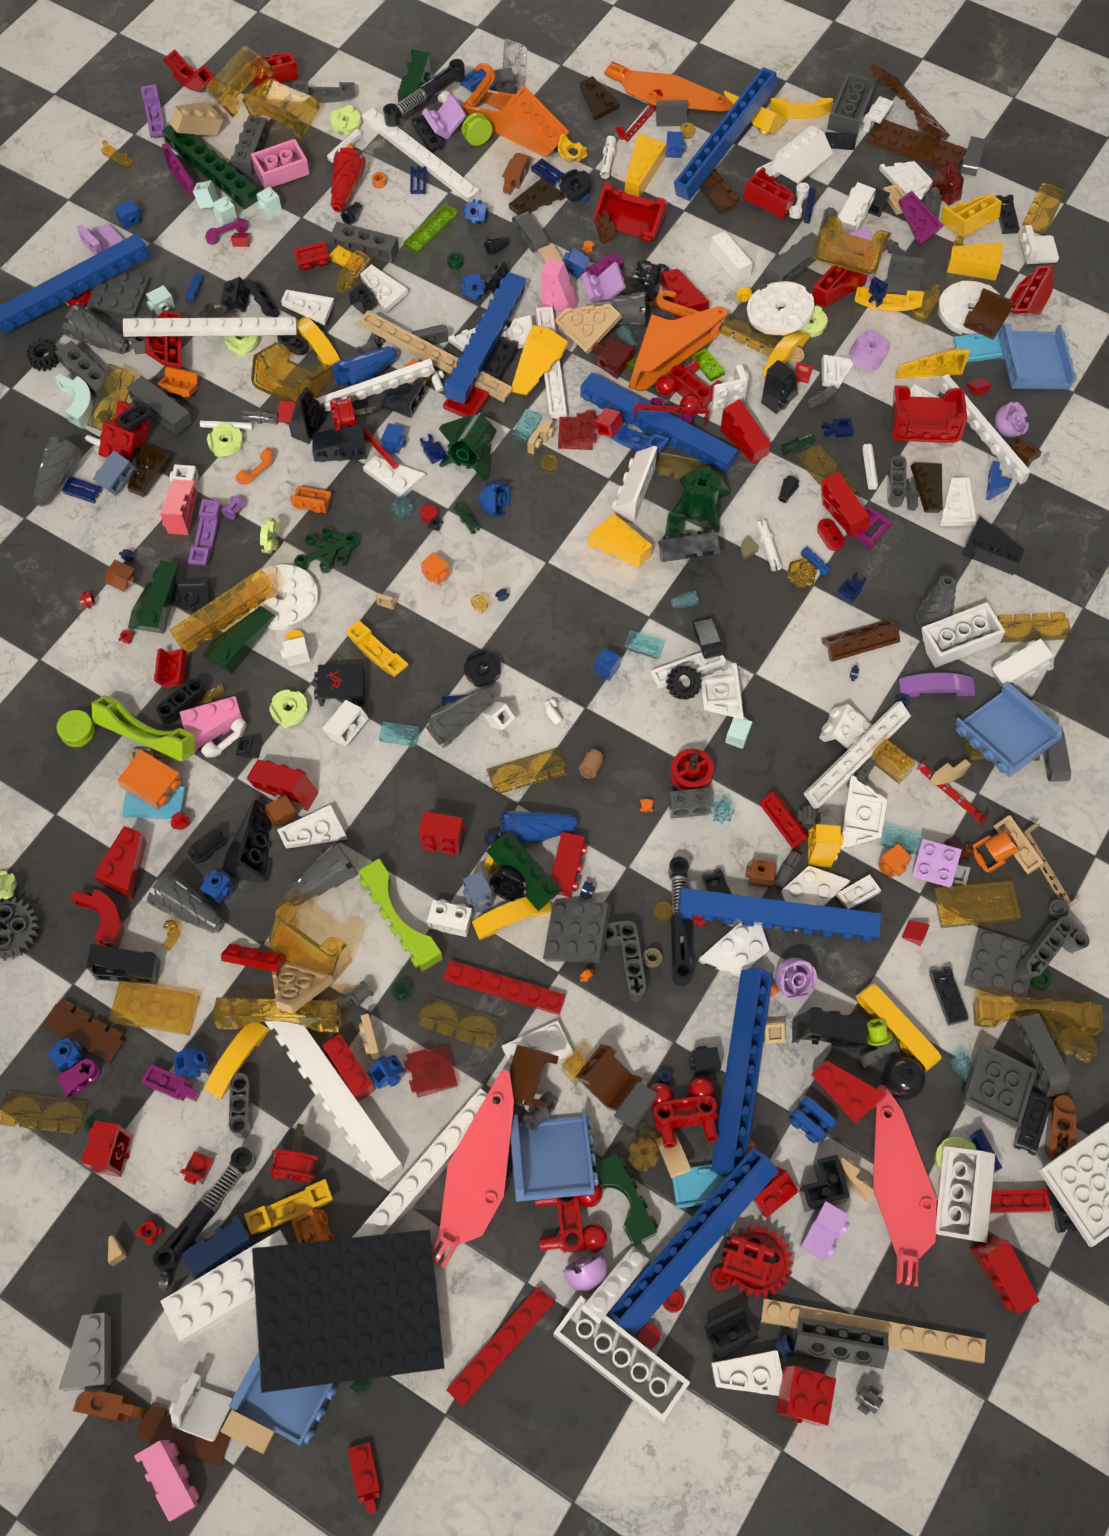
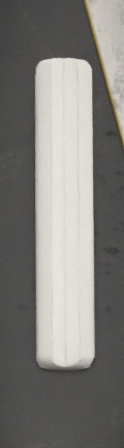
M355 129L327 155L328 161L333 163L337 150L340 152V148H346L349 144L353 145L362 137L361 131Z
M864 444L862 450L869 490H876L878 480L873 446L871 444Z

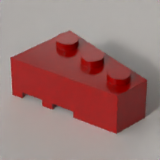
M292 52L272 53V56H263L262 53L253 57L243 54L246 70L254 89L299 78L296 61Z
M762 167L746 182L743 199L784 219L789 214L790 207L793 206L795 195L783 184L779 185L775 181L776 178L765 173L766 169Z
M840 256L814 285L812 292L814 302L825 308L857 290V287L864 286L869 271Z
M678 268L662 272V290L676 293L675 297L665 296L667 301L700 312L709 308V301ZM673 314L675 320L682 318V316Z
M738 399L723 409L720 431L752 464L767 456L771 443L742 401Z
M839 471L820 481L823 507L851 538L870 528L869 513L860 504Z
M257 759L247 776V780L255 789L274 797L286 795L289 800L292 799L301 804L302 809L306 811L310 809L319 793L303 770L298 768L294 770L284 764L280 766L270 760L262 761Z
M124 825L93 875L100 885L131 899L134 898V888L138 881V871L142 864L146 840L142 833Z
M825 1061L811 1074L855 1125L887 1097L885 1093L829 1061Z
M990 1235L987 1237V1243L978 1242L969 1247L1000 1296V1301L1007 1311L1019 1315L1040 1302L1008 1240Z

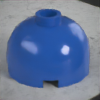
M491 481L479 492L478 501L482 510L488 515L503 517L506 514L503 510L505 505L509 507L510 489L505 486L506 482Z

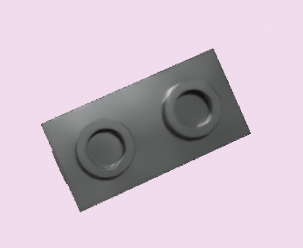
M933 187L930 193H926L924 204L939 220L942 195H939L940 190L938 187Z

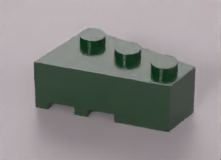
M411 50V63L407 62L406 68L409 69L407 75L403 76L397 93L398 103L417 91L420 85L433 77L429 53Z

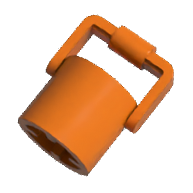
M1006 829L992 838L987 836L972 845L976 862L979 867L982 866L984 871L988 873L1006 863L1005 859L1020 851L1017 843ZM984 843L993 858L998 862L990 868L987 867L986 861L977 850Z

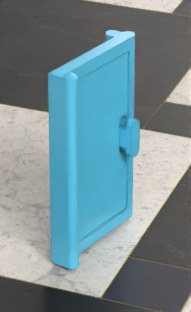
M999 332L994 340L979 333L954 336L953 343H955L956 348L963 347L970 350L966 363L1004 358L998 336Z
M180 786L177 791H173L169 796L168 803L165 806H161L159 810L126 791L122 816L171 819L175 813L182 812L185 786Z
M712 1164L690 1167V1172L672 1178L676 1208L702 1206L727 1177L712 1172Z

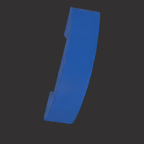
M623 423L615 437L611 438L619 444L636 451L656 446L657 453H660L670 441L669 438L656 433L651 437L628 429L626 423Z

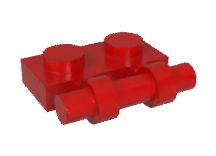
M733 1235L731 1244L739 1247L737 1252L728 1249L722 1272L765 1287L771 1264L763 1262L764 1256L774 1258L776 1250L767 1247L768 1245L761 1242V1244L749 1241L748 1237L742 1236L741 1238ZM745 1249L758 1253L757 1258L744 1255Z

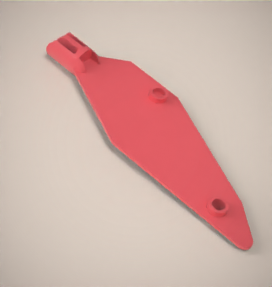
M502 1070L448 1163L440 1231L432 1245V1253H434L439 1242H444L433 1261L435 1264H438L447 1246L451 1247L441 1265L443 1269H445L459 1244L483 1235L504 1198L514 1107L511 1078L507 1070ZM499 1097L501 1101L496 1105L492 1102V1099Z
M879 1085L877 1089L885 1093L887 1097L876 1106L873 1192L897 1255L896 1283L901 1284L903 1282L904 1285H910L911 1283L912 1286L918 1287L919 1259L936 1242L937 1199L903 1110L886 1086ZM884 1113H887L889 1115V1118H886L884 1116Z

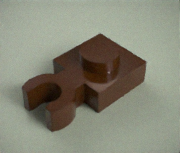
M602 211L603 218L600 215L595 216L596 221L600 224L596 228L600 242L606 243L617 235L613 221L609 220V213Z
M1017 437L1015 444L1012 441L1009 443L1010 448L1016 451V455L1027 464L1041 456V450L1029 442L1024 444L1021 438Z

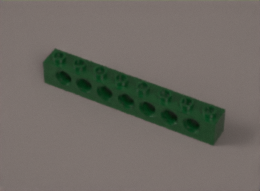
M171 125L162 130L165 143H168L175 152L207 179L211 180L213 184L244 210L258 201L256 194L259 190L257 186L250 183L244 175L238 173L224 158H220L214 150L208 148L195 134L177 133Z

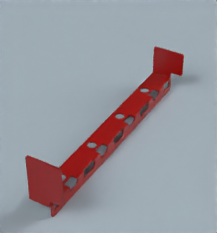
M660 89L653 90L658 95L663 96ZM651 104L627 133H625L623 127H615L620 140L628 142L655 112L656 106Z
M635 404L633 408V419H635L636 410L705 414V426L709 419L708 408Z
M924 760L916 770H919L931 780L929 774H931L932 770L929 767L927 768L924 764L926 760ZM945 784L936 785L979 821L980 825H983L990 815L986 817L980 811L977 813L975 811L977 808L970 802L968 803L965 798L962 800L960 798L961 795L957 791L955 792L951 786L948 788Z

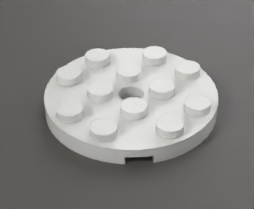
M788 281L770 283L761 291L758 289L750 297L747 304V315L751 325L760 332L771 335L784 336L801 329L811 320L814 313L812 294H809L804 286Z
M957 282L943 291L938 305L939 317L955 333L960 335L962 333L976 334L977 332L963 327L969 310H973L968 307H975L983 288L996 294L999 293L992 286L981 282Z
M288 564L274 565L263 569L251 579L245 592V603L249 614L260 606L275 614L276 617L267 627L272 630H288L303 624L305 619L311 614L313 615L319 600L318 589L312 576L302 568ZM281 593L286 595V598L283 600L277 599Z

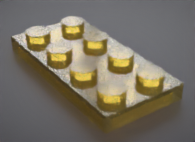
M1013 881L934 888L933 890L941 928L1020 921L1021 919Z
M120 981L108 1021L110 1023L190 1036L200 996L194 993Z

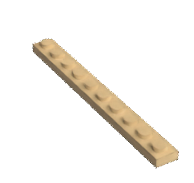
M369 310L359 320V326L423 360L431 358L434 366L451 374L453 367H457V357ZM483 371L474 385L479 389L489 392L490 396L502 402H505L513 391V387Z
M763 1299L761 1323L796 1329L798 1317L887 1332L890 1347L975 1363H985V1339Z

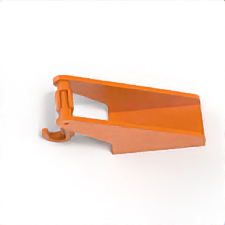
M479 63L475 70L483 69L487 74L473 94L464 102V105H461L466 113L465 118L474 113H481L491 122L492 132L541 156L547 157L559 144L560 136L569 133L568 129L524 85L516 94L488 90L495 81V72L490 65ZM481 101L500 111L476 108V106Z
M664 290L659 292L656 297L658 307L664 311L682 316V318L667 320L651 315L628 388L646 391L656 383L660 376L669 374L673 366L681 365L717 338L720 332L721 321L727 314L726 309L722 306H717L700 312L663 298L664 296L675 297L676 293L673 291Z

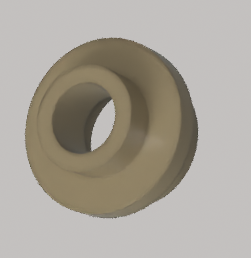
M648 948L642 956L643 963L649 968L658 967L663 959L662 953L656 948ZM654 956L656 960L650 961L649 957Z

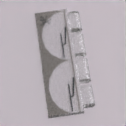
M505 38L502 69L512 68L513 74L517 76V84L515 86L517 90H520L526 84L527 47Z

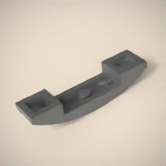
M292 81L293 95L311 102H339L355 96V82H339V87H308V82Z

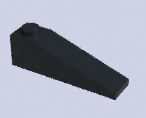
M305 387L296 400L289 429L291 437L310 444L312 434L318 433L326 421V415L323 406L319 405L320 402L314 398L315 396L311 390Z
M256 799L252 801L226 853L221 870L239 880L265 883L271 868V859H269L271 842H268V831L271 830L270 819L265 813V805Z

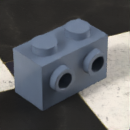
M113 451L106 458L102 467L97 470L93 480L116 496L136 467Z
M482 871L463 879V893L466 905L473 909L474 914L489 910L493 906L492 894Z

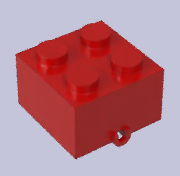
M423 812L419 829L421 848L428 852L440 851L446 855H460L466 824H463V819Z
M94 1121L93 1127L90 1128L88 1133L89 1141L87 1148L82 1153V1164L96 1173L121 1177L125 1161L130 1157L128 1151L133 1135L118 1124Z
M784 1366L776 1414L793 1418L792 1421L802 1423L803 1421L816 1426H829L836 1378L797 1366Z

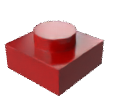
M797 363L794 370L796 381L808 384L813 366Z

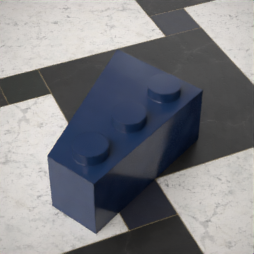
M238 1215L231 1218L233 1223L224 1229L222 1226L218 1227L215 1230L216 1234L208 1239L203 1238L182 1253L193 1278H200L255 1245L249 1230Z

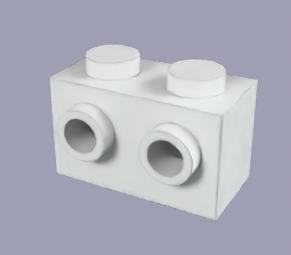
M345 700L322 729L331 740L346 747L369 718L361 707Z
M443 899L433 900L427 919L428 929L467 937L473 916L472 908L465 904H450L449 901Z

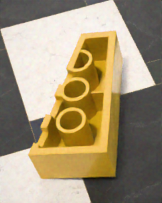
M638 133L625 178L624 193L641 197L666 158L667 143Z

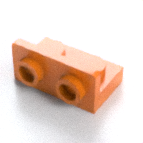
M312 1209L291 1220L298 1243L335 1239L331 1234L328 1225L329 1220L323 1209Z

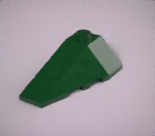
M159 562L131 611L129 629L165 633L179 563Z
M262 606L258 607L215 638L202 655L232 674L276 617L275 614Z

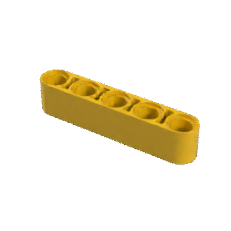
M870 983L856 995L858 1003L873 1019L885 1020L887 1031H890L895 1037L900 1049L908 1057L918 1061L923 1067L924 1072H927L941 1060V1055L937 1049L877 985Z

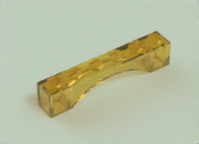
M990 994L978 995L973 1002L974 1026L995 1028L1011 1018L1038 1012L1040 1017L1056 1021L1077 1035L1098 1036L1104 1029L1102 1007L1091 1002L1073 1003L1070 1000L1059 1002L1052 999L1034 1000L1030 997L1012 998L1009 995L998 997L991 996Z
M216 997L212 1016L217 1029H239L252 1023L278 1021L299 1024L318 1032H339L342 1012L339 1001L311 1000L298 1009V1011L289 1013L277 1009L276 999Z

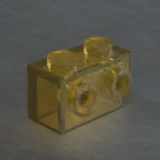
M886 738L874 749L871 756L876 762V766L898 784L912 772L916 763Z

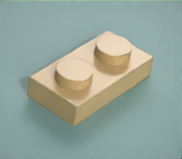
M894 184L884 187L883 190L890 193L888 203L895 214L903 213L898 202L905 194L899 185Z
M369 1013L361 1015L362 1023L358 1024L361 1035H366L367 1042H364L366 1054H371L372 1060L380 1058V1053Z

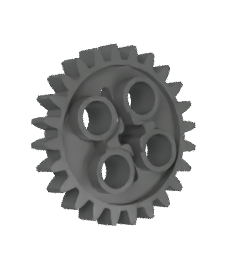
M16 897L12 901L9 898L5 899L4 902L0 900V956L4 961L7 960L8 956L15 959V953L22 956V949L29 951L30 949L27 945L29 943L35 944L32 937L39 936L34 931L40 929V926L36 924L39 921V918L35 916L37 913L29 903L26 904L23 899L18 901ZM10 912L7 918H3L5 914ZM20 925H24L21 930L17 931V928ZM9 939L5 945H1L4 940Z

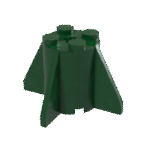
M481 413L442 424L439 431L447 438L449 444L447 446V455L439 466L443 467L453 462L459 467L463 465L466 466V469L473 468L484 481L487 480L490 470L491 442L497 432L496 428Z
M703 466L690 471L680 478V483L684 487V493L669 514L668 520L672 522L685 515L691 520L693 518L698 519L700 522L707 520L713 530L718 533L720 530L717 516L718 500L730 495L731 489L711 467Z

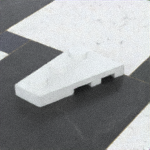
M558 1020L502 1045V1050L510 1066L517 1045L559 1056L558 1060H570L573 1056L575 1059V1055Z

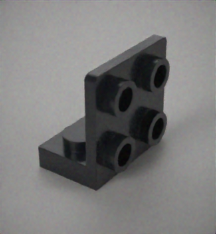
M652 264L651 271L648 270L646 279L624 277L626 287L621 291V295L646 292L647 299H653L657 285L659 265Z
M418 378L416 383L412 385L404 383L397 388H390L381 402V407L411 418L426 395L425 380Z

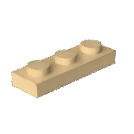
M1011 815L994 825L998 833L1006 829L1011 834L1020 849L1014 856L1028 875L1045 864Z

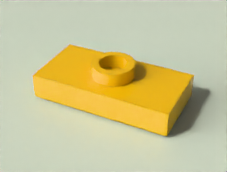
M340 245L329 254L330 260L354 273L365 264L364 258Z

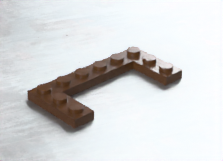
M873 64L870 68L874 73L872 76L878 82L881 81L885 86L888 85L891 89L897 90L896 95L902 100L905 99L907 101L905 104L910 109L915 110L914 114L916 115L915 119L919 122L918 126L923 131L926 130L929 134H933L939 139L941 137L947 140L950 134L896 76Z

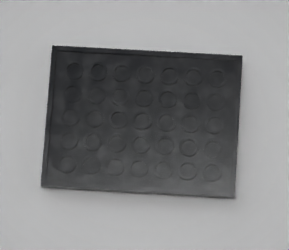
M430 1229L252 1248L261 1393L445 1368Z

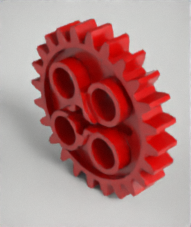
M757 1224L755 1230L752 1229L751 1225H748L747 1232L743 1228L739 1229L740 1236L738 1237L742 1238V1236L749 1238V1241L767 1244L769 1248L776 1250L775 1255L778 1258V1262L772 1264L767 1260V1256H764L763 1262L771 1264L765 1287L727 1274L726 1279H733L731 1287L738 1285V1293L743 1289L746 1290V1297L753 1292L755 1299L759 1297V1293H762L765 1299L768 1296V1291L774 1296L776 1294L775 1287L781 1291L783 1289L781 1282L787 1284L789 1281L785 1275L792 1274V1271L787 1267L792 1266L794 1262L788 1261L787 1258L793 1254L785 1251L789 1244L782 1245L781 1242L784 1237L781 1236L777 1239L775 1237L776 1230L771 1234L768 1233V1226H766L764 1231H761L759 1224ZM727 1240L726 1243L730 1248H724L723 1252L727 1254L728 1249L737 1252L739 1246L731 1244V1240ZM745 1249L744 1255L757 1258L758 1253ZM726 1256L722 1257L721 1261L724 1262Z

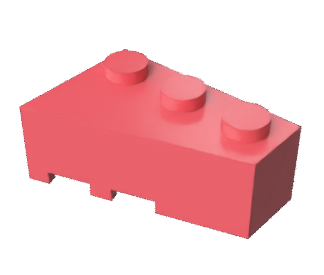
M173 479L160 513L163 526L168 534L189 535L198 493L195 481Z

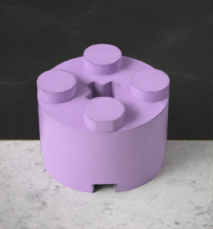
M868 329L860 333L849 351L851 361L861 370L872 369L871 371H874L880 366L887 355L890 343L887 339L876 333L875 330Z

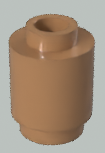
M595 749L587 752L579 766L580 774L588 779L595 778L603 764V754Z

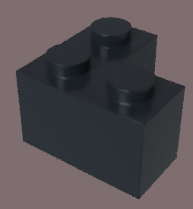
M838 1155L817 1159L813 1167L818 1182L802 1185L799 1189L805 1212L820 1209L825 1201L831 1205H837L847 1202L850 1198Z

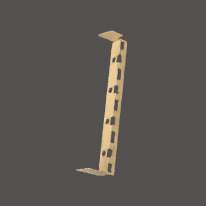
M1041 823L1034 824L1024 831V834L1042 860H1045V864L1040 869L1058 899H1063L1069 906H1073L1081 899L1071 902L1030 834Z

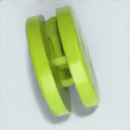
M481 113L471 114L463 122L462 135L471 145L480 146L490 138L492 124Z
M71 710L59 718L57 732L66 745L81 747L93 739L95 725L86 712Z

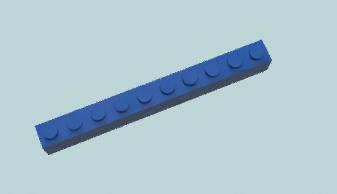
M762 67L674 181L677 196L690 201L777 88L776 72Z
M136 233L0 305L1 330L6 334L151 257L146 244L139 234Z
M510 272L507 273L505 278L502 277L499 285L500 288H496L494 299H490L487 307L488 310H484L481 318L482 321H478L475 329L476 332L470 336L469 345H465L463 356H459L456 364L457 367H453L450 380L447 379L444 384L446 398L465 404L505 325H507L525 291L526 278Z
M592 372L580 386V397L585 401L597 405L600 409L608 408L620 411L622 419L628 424H632L641 431L651 435L656 433L669 438L670 441L667 444L671 447L679 449L686 455L694 457L718 472L726 474L736 461L737 449L666 411L636 410V416L633 419L635 404H653Z
M687 888L679 890L677 914L682 915L683 919L692 920L694 917H702V921L714 922V919L722 920L723 924L733 925L734 922H741L742 926L754 927V924L762 925V929L768 930L780 927L782 928L781 931L794 932V929L801 930L802 934L807 935L819 932L823 937H833V934L841 935V939L853 940V937H858L863 942H873V939L880 938L881 913Z
M760 967L741 970L717 1126L718 1140L715 1141L711 1166L712 1172L723 1177H728L748 1154L773 977L771 973Z
M753 1147L608 1312V1315L618 1326L634 1337L777 1174L778 1170L766 1155Z

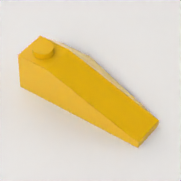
M727 91L723 93L733 104L739 98ZM761 107L751 120V123L760 128L759 132L768 135V133L774 135L788 119Z
M533 325L523 347L512 384V393L527 395L539 382V378L551 369L550 366L562 357L568 341L547 327Z
M963 347L945 348L900 364L897 367L895 379L944 376L946 374L962 375L970 350Z

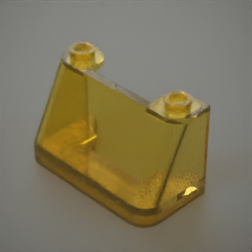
M243 46L207 85L206 92L233 118L238 113L235 109V105L239 104L236 97L256 75L260 79L263 77L262 75L271 77L275 71L260 54L248 46Z
M266 78L246 93L242 99L250 116L258 117L264 114L284 123L287 129H294V135L302 138L320 109L314 96L304 94L281 84L274 78Z
M828 215L820 226L813 252L814 257L821 262L865 275L876 273L892 233L882 230L877 231L872 241L841 232V220L838 217Z
M278 342L253 355L252 384L255 388L283 401L296 402L305 387L311 390L316 399L333 376L332 366L327 364L319 365L316 372L290 361L288 348Z
M284 898L275 911L268 940L271 950L285 954L286 962L331 975L333 978L331 985H333L353 961L347 944L336 937L326 939L322 945L312 940L296 928V924L299 922V919L296 917V909L292 903Z

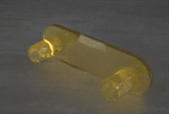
M106 140L102 141L103 147L101 151L105 156L126 168L133 165V160L128 157L127 153L122 154L117 149L108 145Z

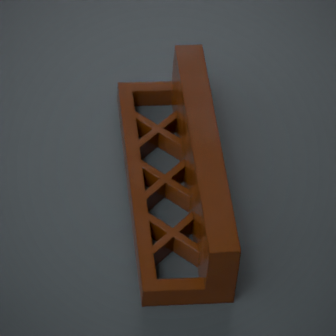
M887 619L821 638V641L828 648L829 660L833 662L899 643L898 624Z

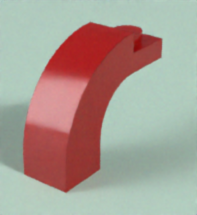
M175 49L163 59L165 64L174 73L172 76L180 84L192 91L202 90L215 78L205 65H202L198 70L192 68Z
M96 889L92 895L85 891L80 893L73 891L70 899L76 906L87 908L100 914V925L94 936L98 945L118 948L123 937L124 924L122 916L113 901L106 894Z

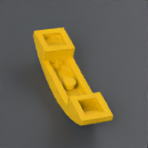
M771 98L769 110L789 119L818 118L831 112L833 98H817V103H787V98Z
M857 287L855 302L877 310L907 311L922 307L924 292L907 290V295L874 293V288Z
M306 316L296 321L297 334L307 340L326 369L340 361L329 340L313 321Z
M795 331L783 337L771 353L764 367L762 377H766L767 369L777 360L785 364L798 346H804L811 336L810 333Z
M360 620L345 631L353 643L372 662L391 676L396 677L409 666L397 653L393 654L372 635L371 630Z
M524 897L483 914L473 920L472 924L479 940L497 934L498 930L533 916L537 918L550 913L552 906L549 903L540 911H537L530 901Z
M251 1019L223 1053L204 1089L222 1100L230 1088L231 1078L238 1073L255 1046L258 1047L269 1032V1028Z
M326 1179L267 1207L262 1206L245 1213L244 1216L250 1234L255 1235L291 1222L292 1219L312 1209H318L331 1202L333 1198Z

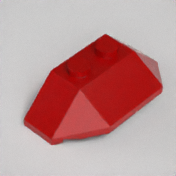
M1053 265L1037 266L1033 273L1026 276L1017 285L1010 300L1014 301L1011 313L1024 316L1041 314L1053 292Z
M164 310L154 318H181V314ZM145 336V353L163 366L181 369V336Z

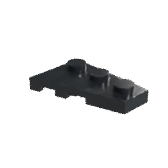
M175 581L170 606L210 617V581Z

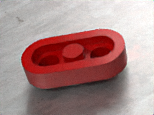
M830 519L820 520L817 526V533L827 548L832 551L842 549L845 540L835 523Z

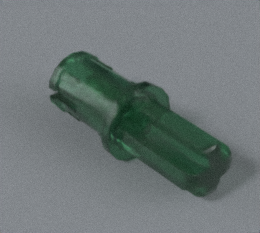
M813 434L800 439L796 437L793 441L782 444L781 451L784 455L797 450L801 451L803 447L814 444L815 437Z
M456 503L453 509L460 517L461 523L466 525L471 534L477 533L474 528L479 531L480 526L474 520L473 514L468 512L463 503Z

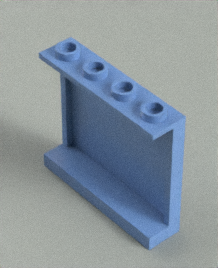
M1011 324L1003 325L998 336L1012 389H1070L1076 381V372H1074L1073 360L1069 354V346L1066 343V335L1062 325H1059L1055 332L1012 331Z
M1009 682L1002 685L1000 694L963 721L960 718L956 719V732L958 735L966 738L974 749H978L986 760L993 762L997 769L1008 777H1011L1058 742L1062 737L1063 730L1060 725Z
M585 1108L582 1109V1116L543 1121L536 1131L528 1129V1125H525L526 1123L518 1122L517 1115L512 1116L511 1147L516 1202L594 1194V1185H598L597 1172L592 1170V1166H596L595 1153H590V1148H593V1137L588 1135V1130L591 1129L590 1116L586 1117Z
M257 1353L229 1406L303 1447L305 1443L309 1444L315 1432L312 1429L316 1421L320 1422L326 1412L324 1406L328 1399H333L337 1387L335 1383L261 1393L259 1357Z

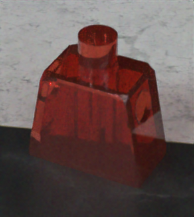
M950 163L939 169L933 178L931 189L938 187L940 190L939 195H942V200L948 206L961 200L964 178L957 171L958 166L955 163Z
M608 339L604 346L595 343L592 348V352L597 354V365L616 379L620 377L634 358V346L614 339Z

